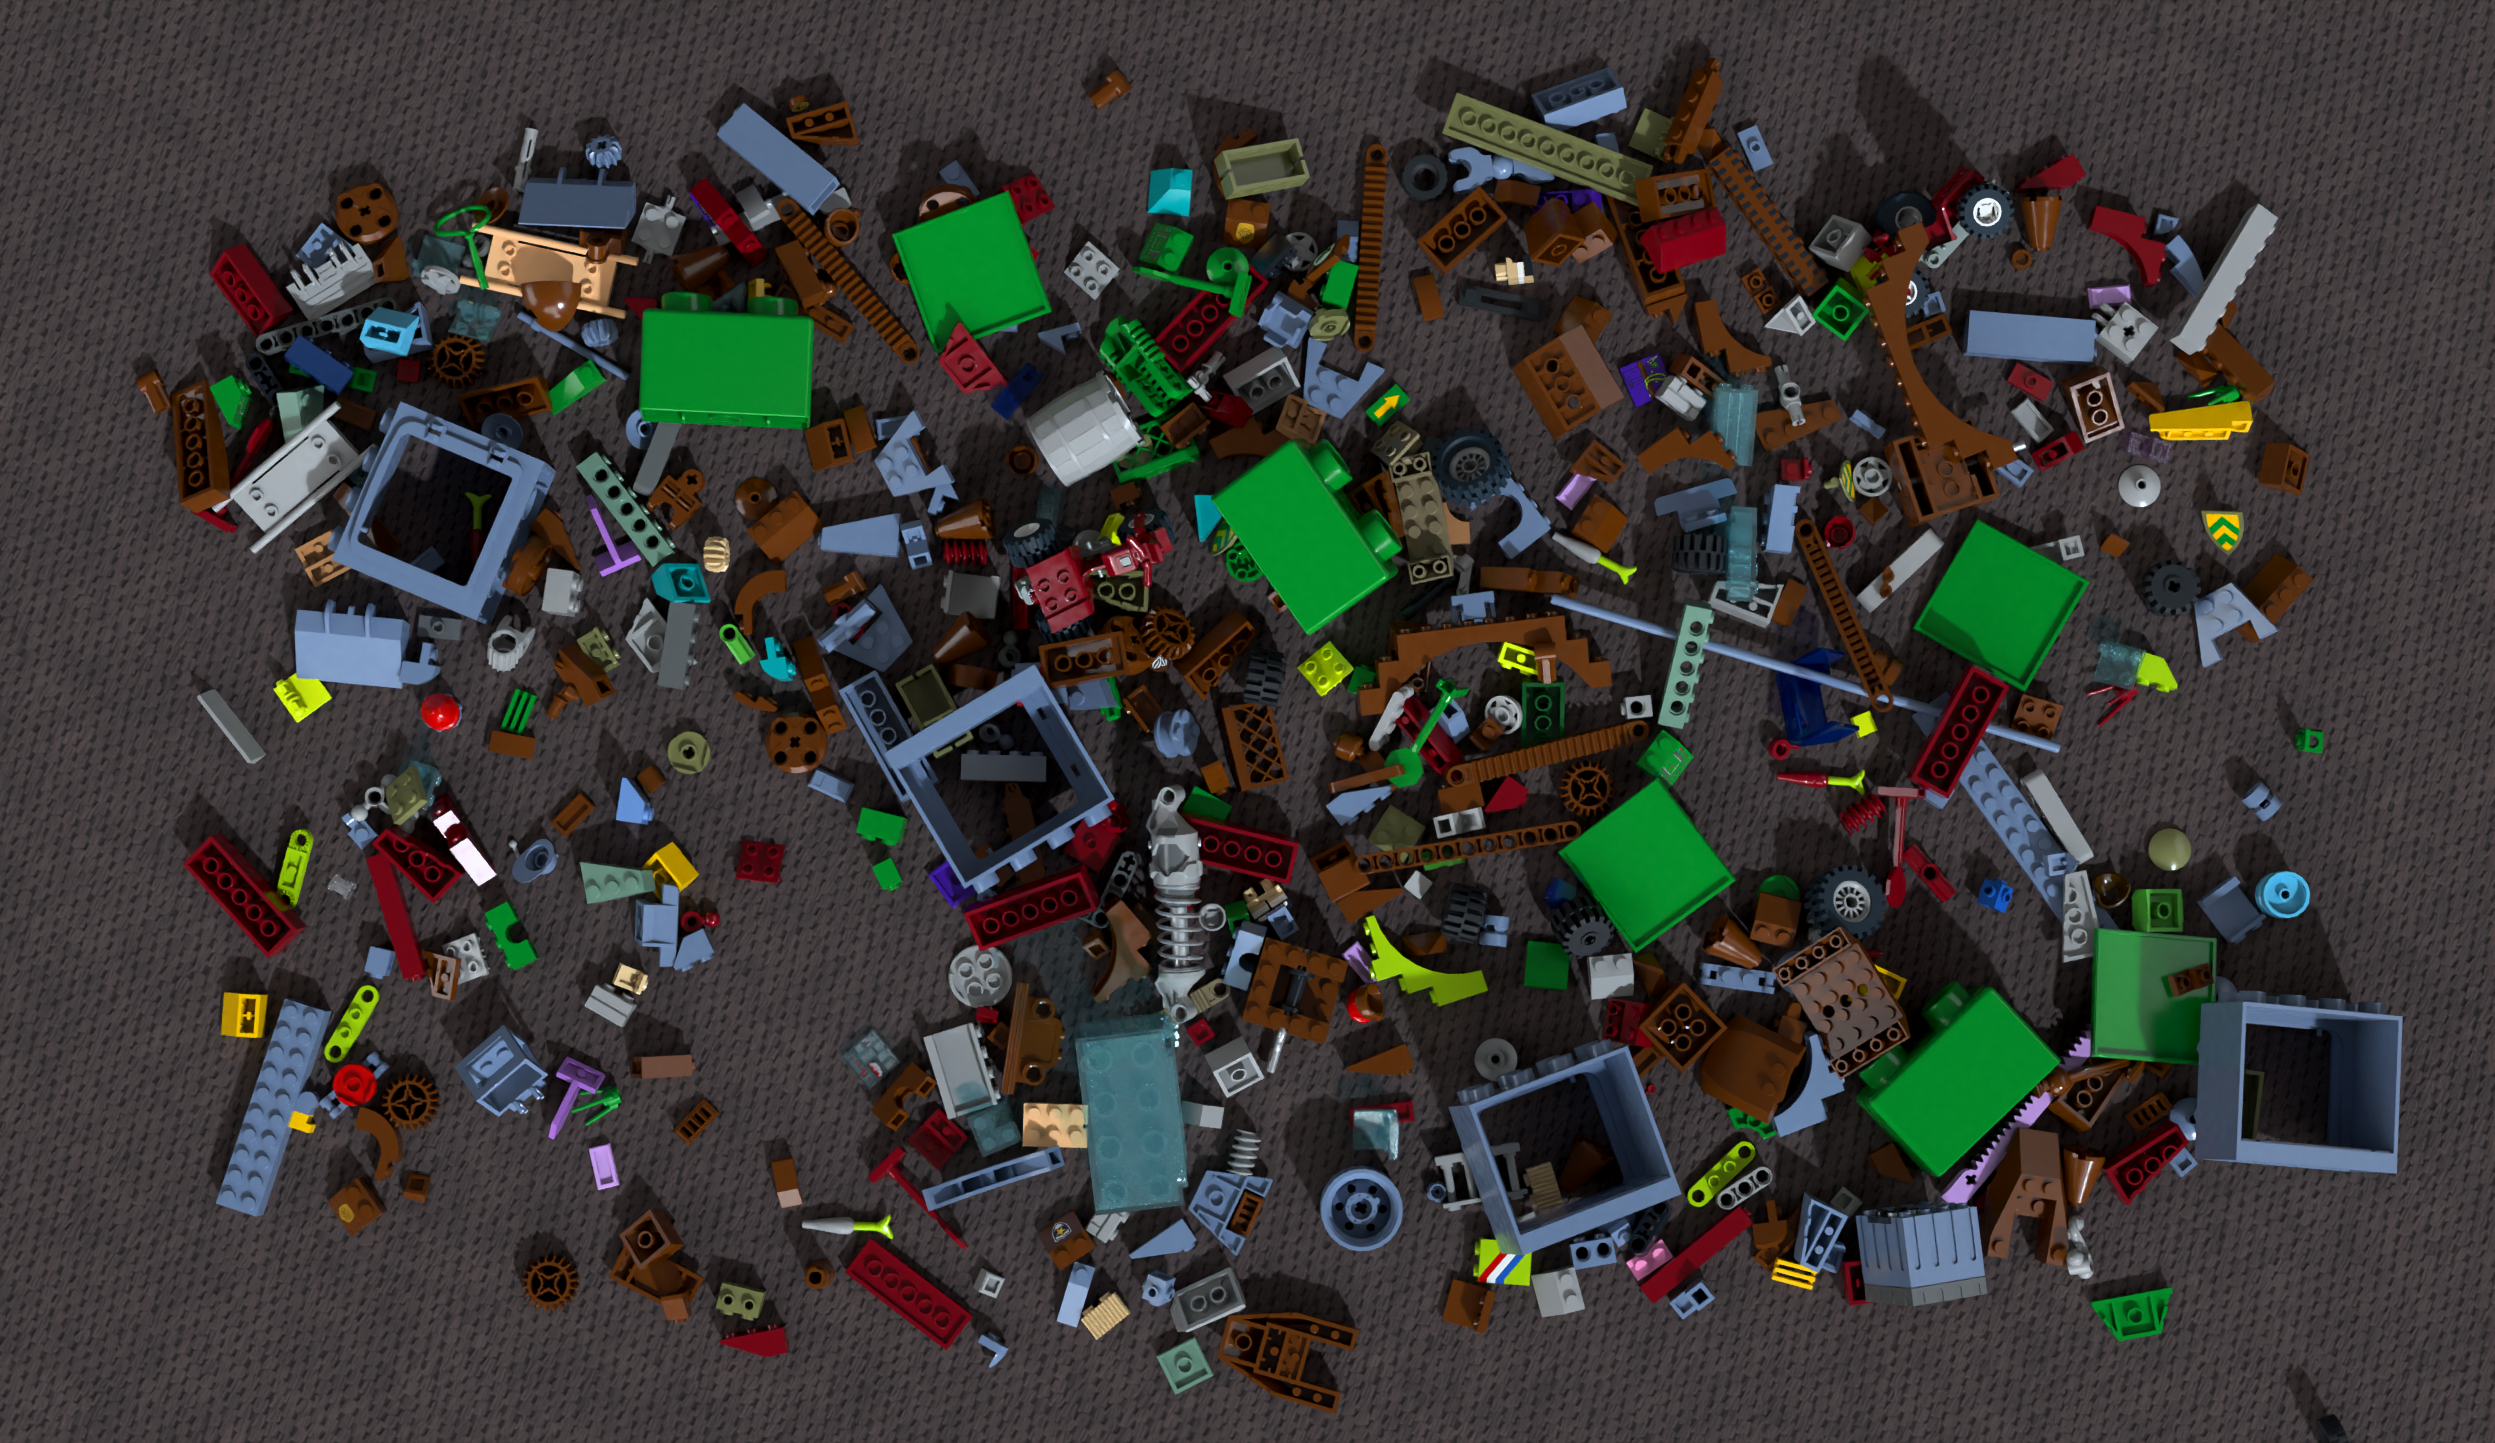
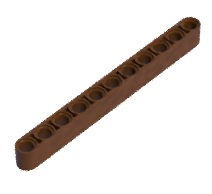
M1567 821L1365 854L1353 860L1352 869L1358 875H1366L1567 842L1577 839L1581 833V828L1578 823ZM1566 826H1570L1573 829L1571 837L1565 833ZM1546 829L1552 831L1553 837L1551 840L1545 838L1544 832ZM1526 832L1532 835V842L1530 844L1524 840ZM1505 836H1509L1512 840L1510 847H1507L1503 842ZM1485 839L1491 842L1490 850H1486L1483 847ZM1464 842L1469 843L1471 846L1469 854L1465 853L1462 849ZM1443 846L1449 847V857H1445L1442 854ZM1423 849L1428 850L1430 853L1428 860H1424L1421 857ZM1403 852L1409 856L1407 864L1402 863L1400 860V855ZM1381 856L1387 857L1389 861L1387 867L1380 865L1379 859ZM1361 859L1368 863V868L1365 871L1361 870L1358 866Z

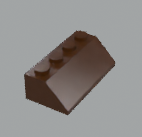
M1479 186L1417 241V244L1429 262L1445 277L1506 223L1508 217Z
M2274 554L2242 591L2274 624L2314 579L2295 563L2278 554ZM2251 620L2234 628L2250 644L2260 640Z

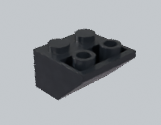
M1276 232L1248 263L1269 282L1270 279L1275 280L1282 271L1280 269L1285 264L1289 265L1296 258L1295 253L1297 250L1279 232Z

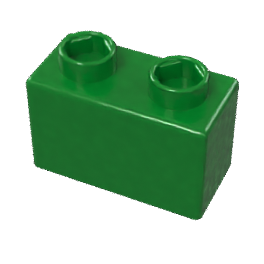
M669 292L661 297V309L647 308L643 311L639 411L643 421L790 429L810 428L814 320L809 316H798V303L795 300L773 296L753 297L747 302V313L712 311L713 299L708 295L693 292Z
M1297 438L1282 444L1215 493L1211 500L1307 635H1311L1393 578L1398 573V568L1391 557L1402 550V544L1381 513L1372 508L1361 516L1341 489L1352 480L1353 476L1347 464L1332 444L1326 439H1321L1311 446L1305 438Z
M1958 981L1949 983L1935 994L1920 1011V1016L1929 1027L1905 1049L1899 1044L1858 1070V1075L1867 1085L1857 1094V1103L1922 1172L1936 1177L1943 1175L2061 1061L2001 995L1990 986H1971L1966 990Z

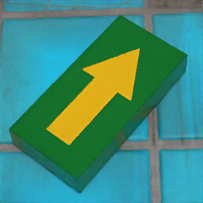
M1395 384L1366 410L1365 414L1380 428L1408 403L1410 398Z

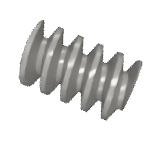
M1236 1129V1131L1241 1133V1136L1234 1137L1239 1144L1232 1145V1148L1237 1150V1153H1230V1156L1235 1161H1228V1164L1233 1168L1226 1171L1244 1176L1252 1175L1253 1172L1248 1167H1254L1255 1163L1250 1159L1257 1158V1155L1252 1151L1259 1150V1147L1254 1142H1261V1138L1256 1133Z

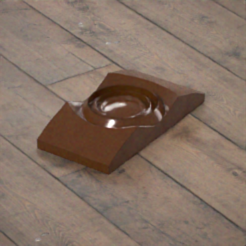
M624 1246L608 1276L662 1305L661 1296L669 1292L689 1290L690 1302L692 1303L704 1280L703 1276L669 1258L644 1270H640L626 1246Z

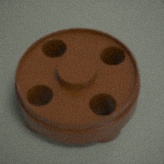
M360 183L350 187L337 198L336 221L341 231L350 240L363 245H375L388 239L395 231L399 221L398 206L392 195L380 184ZM376 192H381L379 198L373 199V195ZM347 202H353L351 207L344 208ZM385 219H390V223L388 225H381ZM361 228V233L359 235L354 236L353 232L356 229Z
M956 184L938 185L925 191L919 205V222L923 223L978 201L967 186ZM964 197L967 200L961 201L958 198ZM929 200H936L937 202L931 203Z
M535 535L528 539L514 553L502 587L521 597L528 595L543 575L550 561L553 546Z
M1121 614L1109 619L1100 629L1098 635L1123 631L1129 667L1127 675H1136L1153 664L1157 658L1156 652H1149L1150 647L1144 645L1145 640L1140 638L1142 632L1139 629L1142 626L1140 623L1143 618Z
M791 712L776 718L771 723L766 736V751L772 763L779 769L792 774H803L815 769L824 760L828 750V736L823 725L813 716L802 712ZM814 722L816 730L813 733H809L807 730L808 725ZM781 723H785L787 726L786 731L779 734L778 726ZM815 752L816 760L813 763H808L807 756ZM781 753H785L786 760L780 764L778 756Z

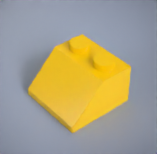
M673 842L657 851L642 867L643 869L653 871L656 891H653V893L660 901L662 883L676 885L681 892L699 875L694 866L690 864Z

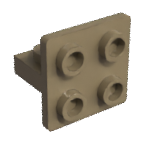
M1397 421L1375 442L1370 452L1380 458L1389 469V465H1394L1399 458L1414 455L1424 443L1419 439L1420 435L1418 432Z

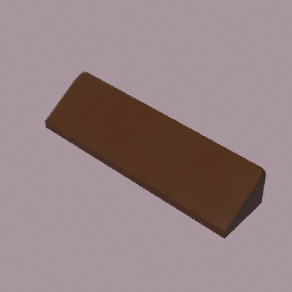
M346 481L333 495L344 510L347 498L353 489ZM345 510L351 516L352 512ZM375 515L367 537L382 553L391 556L403 544L383 521Z

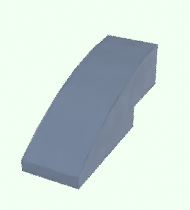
M2178 235L2164 248L2167 251L2166 255L2175 264L2169 271L2195 298L2204 280L2193 253L2180 235Z

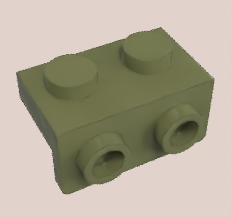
M596 626L591 632L577 639V642L583 652L607 673L621 664L619 661L621 656L615 646L611 648L608 642L610 637L604 628L601 630Z

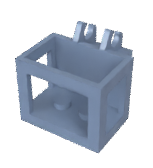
M502 1025L454 1066L475 1100L498 1117L509 1108L514 1112L518 1110L520 1114H526L529 1110L524 1101L532 1094L537 1100L545 1098L541 1089L547 1084L544 1080L548 1075L527 1042L505 1025Z

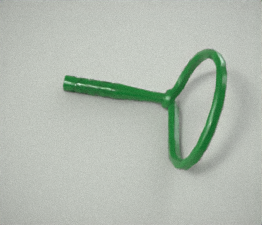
M470 205L443 216L434 225L433 232L437 236L443 237L464 235V238L469 243L480 288L483 290L489 288L473 236L474 232L482 228L490 220L492 212L485 205ZM472 210H484L486 212L484 219L469 231H439V227L444 222L459 214Z

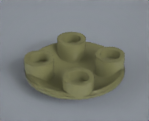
M2171 828L2163 829L2157 832L2150 840L2148 856L2160 869L2174 871L2182 868L2188 862L2191 855V845L2188 838L2181 831Z

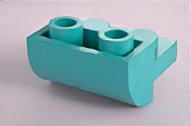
M774 637L765 638L768 659L760 661L763 670L777 680L794 681L793 675H796L795 664L784 656L783 644Z

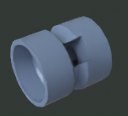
M2260 781L2247 791L2241 801L2249 809L2254 808V814L2263 822L2270 818L2281 807L2283 802L2275 794L2270 795V789ZM2266 799L2267 801L2262 806H2260V804Z
M1485 915L1481 926L1484 930L1480 932L1479 944L1506 947L1508 935L1505 934V931L1509 927V917Z

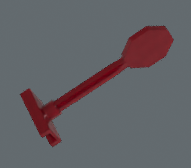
M265 418L254 430L249 439L247 454L241 460L229 482L230 490L243 479L253 456L267 442L273 430V420ZM228 504L218 512L209 508L198 513L191 510L195 515L227 533H234L238 527L223 517L227 511L226 507Z
M1878 786V795L1895 798L1894 867L1886 881V897L1890 907H1900L1906 894V878L1901 869L1906 807L1908 808V799L1926 798V789Z
M897 1147L867 1176L873 1183H877L888 1174L892 1180L895 1179L930 1217L938 1221L942 1229L963 1249L969 1247L964 1238L948 1222L941 1218L936 1209L928 1211L924 1196L901 1173L902 1170L896 1164L907 1153L902 1147Z

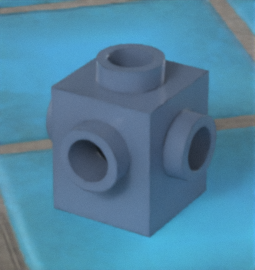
M1159 1270L1149 1273L1142 1286L1144 1291L1142 1298L1148 1300L1149 1304L1154 1306H1161L1171 1301L1175 1292L1173 1286L1176 1277Z

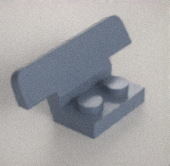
M1725 478L1662 496L1655 500L1656 515L1660 516L1677 511L1681 527L1686 532L1727 521L1726 514L1720 508L1718 499L1736 494L1737 491L1733 481Z
M662 883L661 903H650L645 899H636L634 941L641 946L659 947L658 966L660 967L673 966L677 958L680 890L676 885Z

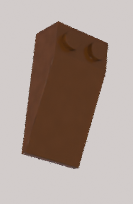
M1709 168L1654 176L1634 181L1642 223L1686 216L1716 207Z
M1123 631L1039 646L1043 677L1050 690L1072 687L1129 673Z
M2089 1056L2081 1067L2108 1058ZM2131 1065L2072 1083L2068 1092L2062 1096H2056L2047 1108L2079 1134L2090 1129L2127 1075Z

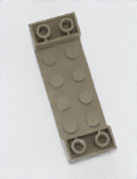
M1429 452L1399 458L1394 465H1389L1391 481L1396 485L1410 557L1408 569L1412 585L1453 576V552L1441 491L1432 473V458Z

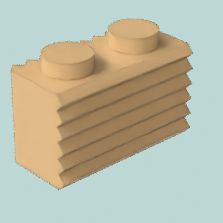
M1545 1162L1525 1169L1526 1174H1523V1179L1526 1187H1531L1532 1195H1529L1532 1207H1537V1210L1541 1211L1563 1204L1551 1162Z
M1108 1291L1099 1298L1101 1303L1096 1307L1090 1305L1082 1312L1084 1316L1081 1318V1321L1096 1340L1131 1313L1116 1291L1112 1294Z

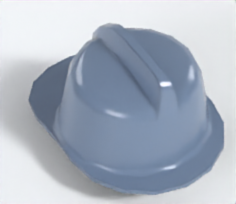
M540 839L533 843L515 860L512 867L513 877L518 882L526 883L532 881L540 874L550 873L555 868L558 858L553 844L547 839Z

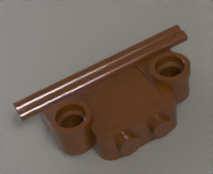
M1017 982L1016 993L1013 997L1000 1093L1013 1095L1015 1082L1039 1085L1045 1079V1069L1053 1068L1057 1061L1061 1062L1062 1049L1059 1048L1060 1040H1064L1066 1028L1062 1027L1059 1019L1053 1017L1055 1005L1051 1000L1028 996L1030 984Z

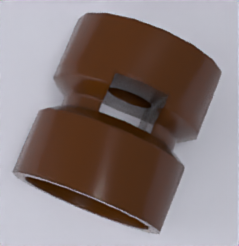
M1876 649L1874 652L1875 658L1888 687H1890L1898 677L1903 663L1895 658L1889 660L1888 654Z

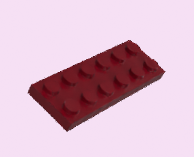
M872 1237L845 1271L848 1276L946 1351L973 1316Z

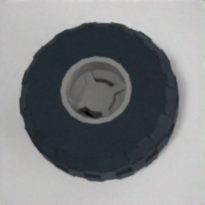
M1911 190L1899 191L1890 195L1880 204L1876 211L1873 223L1874 230L1881 229L1883 233H1887L1889 239L1886 242L1890 243L1891 239L1895 237L1894 234L1901 229L1921 221L1924 228L1932 225L1936 220V213L1931 200L1922 193Z

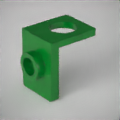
M2309 728L2298 730L2295 736L2296 751L2322 753L2324 733L2310 731ZM2311 735L2318 739V745L2315 748L2309 747Z

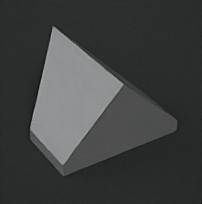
M1797 294L1764 327L1797 333L1802 336L1816 321L1811 317L1812 314L1802 297Z

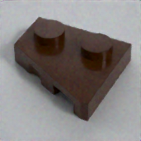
M1594 440L1569 471L1574 474L1614 483L1627 465L1598 441Z
M423 950V957H427L429 969L426 971L431 982L432 996L449 1001L455 1000L461 958L432 950Z

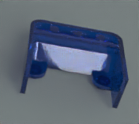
M1818 647L1794 660L1791 664L1830 675L1829 664L1843 657L1844 653ZM1781 671L1777 672L1776 682L1788 741L1791 745L1804 747L1834 743L1860 730L1857 725L1837 721L1827 723L1820 689L1822 683Z

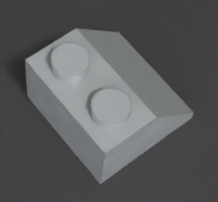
M1632 953L1587 958L1591 1000L1634 995Z
M1243 1036L1204 1055L1227 1098L1264 1079Z
M1573 1265L1531 1275L1541 1317L1562 1315L1585 1309Z

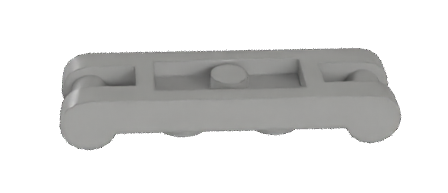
M1404 685L1392 695L1368 744L1371 750L1377 751L1382 745L1389 742L1390 736L1388 734L1394 730L1396 726L1395 720L1403 713L1404 708L1402 706L1405 700L1414 694V689L1411 685Z

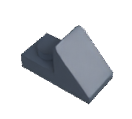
M1338 220L1337 240L1345 234L1350 235L1349 250L1341 256L1340 261L1357 263L1359 221Z
M1079 322L1038 333L1040 341L1064 355L1066 354L1062 339L1066 338V341L1077 339L1078 335L1082 334Z
M951 483L936 487L927 511L929 514L938 516L939 512H943L946 501L943 500L944 497L960 502Z

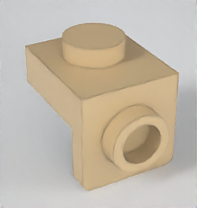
M620 963L611 983L640 995L641 991H644L647 987L648 975Z

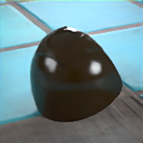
M2114 872L2100 873L2092 881V891L2095 900L2103 908L2107 909L2122 904L2131 890L2129 881L2121 874Z

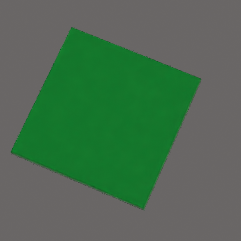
M1010 191L1002 192L892 234L935 354L943 351L959 320L975 339H979L1052 312Z
M1977 519L1913 629L2025 692L2090 581Z
M1658 777L1579 835L1577 839H1574L1558 851L1591 896L1600 902L1611 922L1635 953L1736 881V877Z
M2094 928L2090 1057L2199 1065L2197 1045L2200 1042L2201 1004L2215 1003L2217 938ZM2208 963L2214 980L2213 984L2173 997L2167 976Z

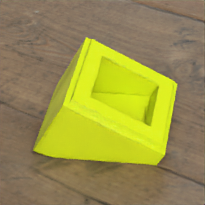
M1870 711L1850 718L1857 738L1877 731Z

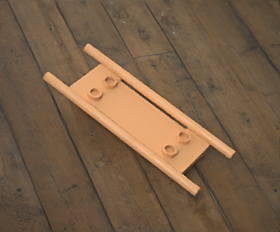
M484 225L477 230L478 232L493 235L485 268V276L489 285L487 289L523 297L521 288H519L523 283L535 281L582 284L581 301H579L577 309L625 319V310L607 307L616 274L617 262L637 266L639 258L623 254L621 256L610 254L605 263L592 264L586 260V257L518 242L524 241L586 255L588 249L579 247L577 244L490 225ZM461 275V284L480 288L478 278Z

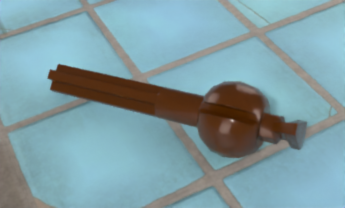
M2108 1058L2070 1071H2066L2061 1067H2055L2032 1089V1092L2038 1099L2044 1092L2052 1096H2062L2068 1092L2072 1083L2129 1066L2131 1063L2130 1060Z

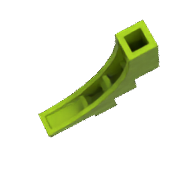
M1374 915L1366 917V922L1362 923L1365 934H1370L1372 943H1369L1372 955H1377L1378 958L1370 961L1371 966H1368L1371 979L1375 978L1376 981H1381L1400 974L1401 978L1398 980L1402 991L1406 990V993L1410 994L1431 987L1432 991H1429L1432 1003H1437V1006L1488 991L1482 970L1465 974H1445L1420 967L1403 957L1389 943L1380 930Z

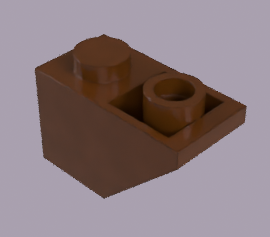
M401 236L386 242L373 261L376 283H399L409 277V268L406 264Z
M1888 1142L1867 1153L1877 1173L1908 1183L1913 1181L1911 1177L1913 1172L1908 1163L1904 1164L1901 1156H1903V1153L1897 1144L1894 1145L1892 1142Z

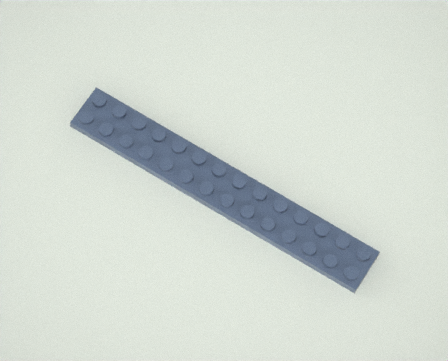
M1946 691L1929 704L1944 708L1950 695ZM1916 712L1911 716L1928 738L1938 718ZM1981 739L1958 781L2062 924L2064 874L2045 876L2043 855L2063 851ZM2091 891L2099 928L2120 930L2107 911L2097 903Z

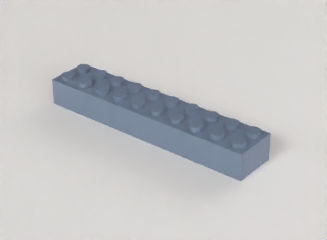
M285 998L216 1204L256 1217L264 1214L292 1131L289 1124L297 1100L305 1092L332 1011L293 998Z

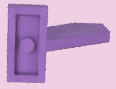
M592 494L586 496L590 511L609 550L595 557L602 577L641 560L638 548L633 540L617 547Z
M568 1056L556 1077L571 1083L551 1123L548 1137L553 1140L561 1130L580 1088L595 1094L605 1078L604 1073Z

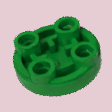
M1241 541L1233 544L1226 554V568L1229 574L1241 582H1252L1259 579L1263 573Z

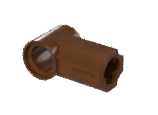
M1116 70L1105 79L1102 85L1088 94V97L1094 106L1100 110L1116 97H1122L1124 92L1126 94L1132 86L1121 71Z
M154 368L136 377L135 380L141 392L146 395L154 413L158 414L170 409L172 404L163 387L164 381L163 379L160 380L161 375Z
M856 570L822 591L832 607L849 597L853 598L860 595L859 592L861 594L868 590V587L859 570Z
M1555 642L1534 643L1538 681L1550 684L1556 680L1557 675L1555 661H1557Z

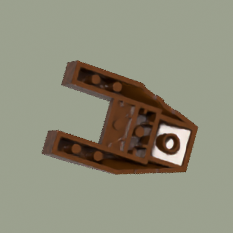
M2017 1127L2006 1149L2007 1153L2002 1163L1998 1164L1995 1170L1997 1173L1992 1183L1987 1186L1980 1225L1982 1254L2007 1258L2014 1214L2041 1218L2034 1259L2045 1264L2065 1267L2069 1238L2067 1200L2065 1197L2058 1133Z
M1299 1312L1229 1315L1217 1358L1246 1376L1274 1397L1335 1414L1341 1391L1301 1379L1311 1339L1353 1351L1359 1329L1337 1321Z

